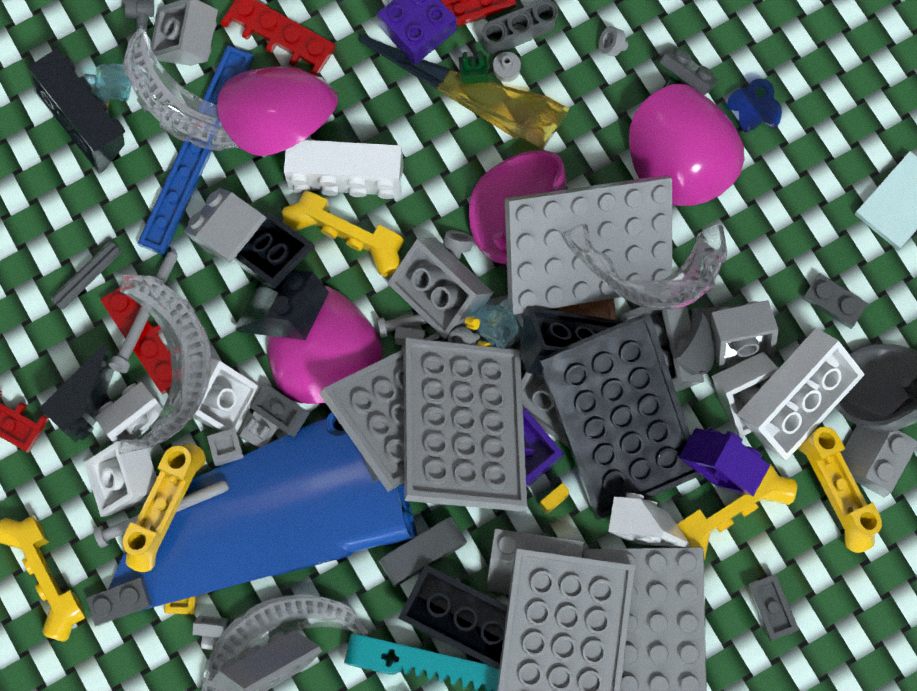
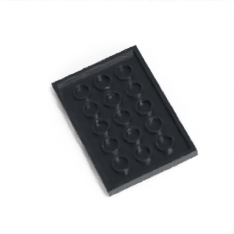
M644 313L537 358L593 515L597 520L611 515L614 497H626V493L643 495L644 500L701 476L679 459L691 435L651 316L648 313Z

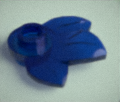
M766 79L753 80L747 88L737 89L728 99L727 108L739 111V123L745 133L752 131L763 121L774 129L780 123L782 115L781 105L774 98L773 85ZM759 87L763 88L766 92L763 98H759L755 94V90Z

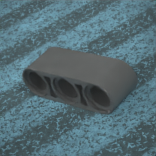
M540 0L489 21L482 29L483 49L489 54H500L550 33L557 24L558 8L556 4L551 0ZM546 13L552 18L543 20L539 18V15ZM523 24L526 26V29L520 31L514 29L513 26ZM492 34L499 35L501 39H499L498 41H491L487 37Z
M449 517L388 553L379 560V563L395 587L422 572L425 564L432 566L460 549L467 543V540L453 517Z

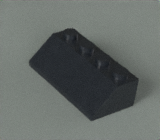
M55 49L28 66L34 92L98 174H100L125 145L123 136L125 129L117 118L112 120L107 114L109 110L100 97L95 98L90 92L92 88L85 77L81 76L79 78L74 72L75 66L67 55L62 57L58 50Z
M527 306L524 312L520 354L526 372L543 375L537 358L625 321Z
M425 564L398 619L499 670L507 605Z

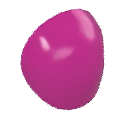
M275 66L252 69L234 75L224 84L218 95L217 111L224 130L241 149L258 156L272 155L295 146L319 129L335 110L338 104V93L322 77L298 68Z
M672 84L656 91L639 106L632 118L629 146L634 169L639 179L664 175L672 177L673 205L694 206L708 202L722 195L739 177L745 157L744 146L737 130L722 109L693 87L685 84Z
M546 150L524 152L497 164L480 178L470 198L469 220L474 241L487 258L499 264H507L505 198L565 190L567 179L564 165L559 155Z
M327 286L325 287L329 294L306 340L267 336V353L272 377L279 390L285 396L298 403H325L320 396L321 391L325 387L382 359L381 340L368 318L347 297Z

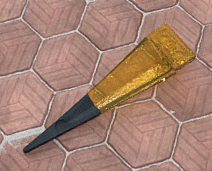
M359 35L358 40L367 47L515 139L521 137L541 149L552 138L570 110L545 95L493 82L461 84L460 72L423 59L414 65L402 51L365 35Z

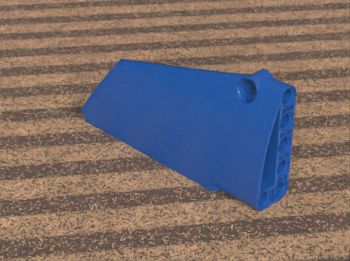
M331 412L328 417L301 428L295 437L288 434L243 455L244 458L226 463L192 479L184 496L220 481H227L229 489L227 492L176 512L157 550L156 562L152 570L138 572L128 567L125 563V551L108 589L137 578H144L153 606L146 609L268 576L282 575L351 556L354 552L380 545L389 546L411 540L417 536V530L410 501H404V484L388 492L381 481L373 482L362 454L346 431L338 429V420Z

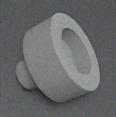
M612 26L607 27L599 39L600 51L610 56H617L621 51H626L628 41L625 40L624 31Z
M502 52L495 57L493 73L497 79L503 82H510L519 76L521 62L517 55L512 52Z
M449 230L445 234L443 245L450 249V252L457 259H460L461 252L471 251L473 237L461 231Z

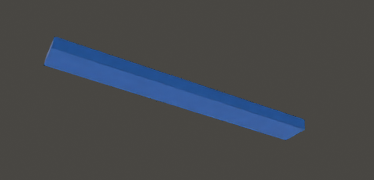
M227 45L197 111L200 114L217 119L208 141L189 134L186 135L137 244L140 247L163 256L166 255L216 144L212 140L220 124L217 111L218 95L224 84L231 77L250 69L254 60L253 54ZM210 118V120H209V122H208L206 128H209V127L212 125V119H211V118Z

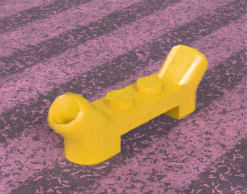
M304 191L298 203L283 207L281 213L285 224L295 231L315 225L321 228V232L330 238L336 239L338 236L346 240V244L357 251L364 249L371 252L377 272L383 277L393 275L401 263L398 251L404 239L400 235L379 224L374 234L328 213L330 209L328 200L315 193Z
M830 427L816 428L797 449L807 456L845 530L846 548L855 553L865 552L874 546L875 535L882 527L880 514L873 502L867 505L840 453L845 447L839 435Z
M185 443L182 446H173L163 455L157 467L160 473L135 524L130 522L123 536L122 544L126 551L125 563L134 571L147 572L154 568L157 550L195 473L205 464L206 457L204 451L197 445Z
M770 464L754 496L745 494L708 519L699 509L678 523L677 526L688 540L689 548H704L705 560L709 537L712 531L717 529L719 533L723 532L734 524L732 518L742 513L746 517L759 507L756 503L762 499L790 505L795 500L797 483L794 479L780 477L772 464Z
M34 514L23 521L10 518L0 520V543L23 551L26 558L22 559V562L30 575H35L39 583L35 585V588L43 601L47 600L50 605L42 630L44 636L62 642L68 640L73 624L85 619L86 614L76 593L69 590L62 594L39 548L49 543L40 522Z

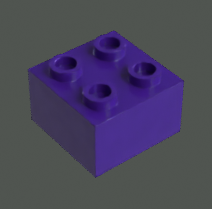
M392 0L377 13L378 26L414 65L419 63L457 31V18L440 0Z
M524 409L523 426L527 489L562 459L563 451L531 414Z
M711 427L708 430L695 428L679 456L680 460L716 487L754 496L770 467L768 463L761 459L762 454L752 447L744 446L741 443L743 439L730 431L723 434Z

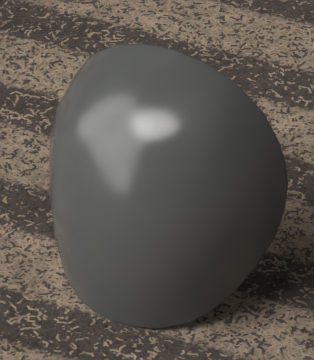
M876 344L864 346L849 354L865 375L835 407L842 416L856 425L877 432H894L917 423V350L895 344Z

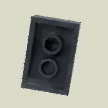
M267 211L264 214L267 219L234 260L247 274L259 283L275 289L308 255L315 245Z
M292 270L275 289L258 283L235 330L241 333L306 340L329 291L314 272Z
M104 345L39 408L75 443L79 439L84 440L92 433L93 425L97 422L95 417L99 414L98 411L103 405L114 370L109 366L113 356Z

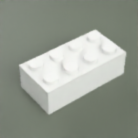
M303 140L285 152L284 174L288 188L298 194H303L304 191H321L322 194L328 196L338 195V192L350 193L353 197H365L367 194H374L383 199H393L395 196H401L404 166L402 145Z
M815 328L737 415L766 448L786 461L865 374L837 339Z

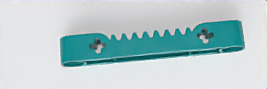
M357 634L350 635L344 664L388 675H395L402 670L405 675H408L412 669H415L417 678H420L425 671L427 672V679L430 681L435 674H438L440 683H443L447 677H450L451 686H455L458 680H462L464 689L467 688L470 682L474 684L475 691H478L482 685H485L486 691H492V689L496 691L499 670L490 665ZM390 651H394L399 661L398 663L393 662L391 667H388L383 656H387L390 654Z

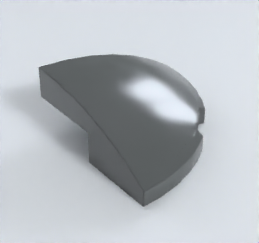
M703 313L693 316L690 334L678 340L675 355L679 365L691 375L698 373L704 375L708 373L715 360L714 336Z

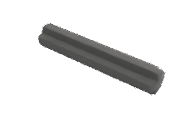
M111 241L108 242L52 296V302L60 309H64L121 254L118 246Z

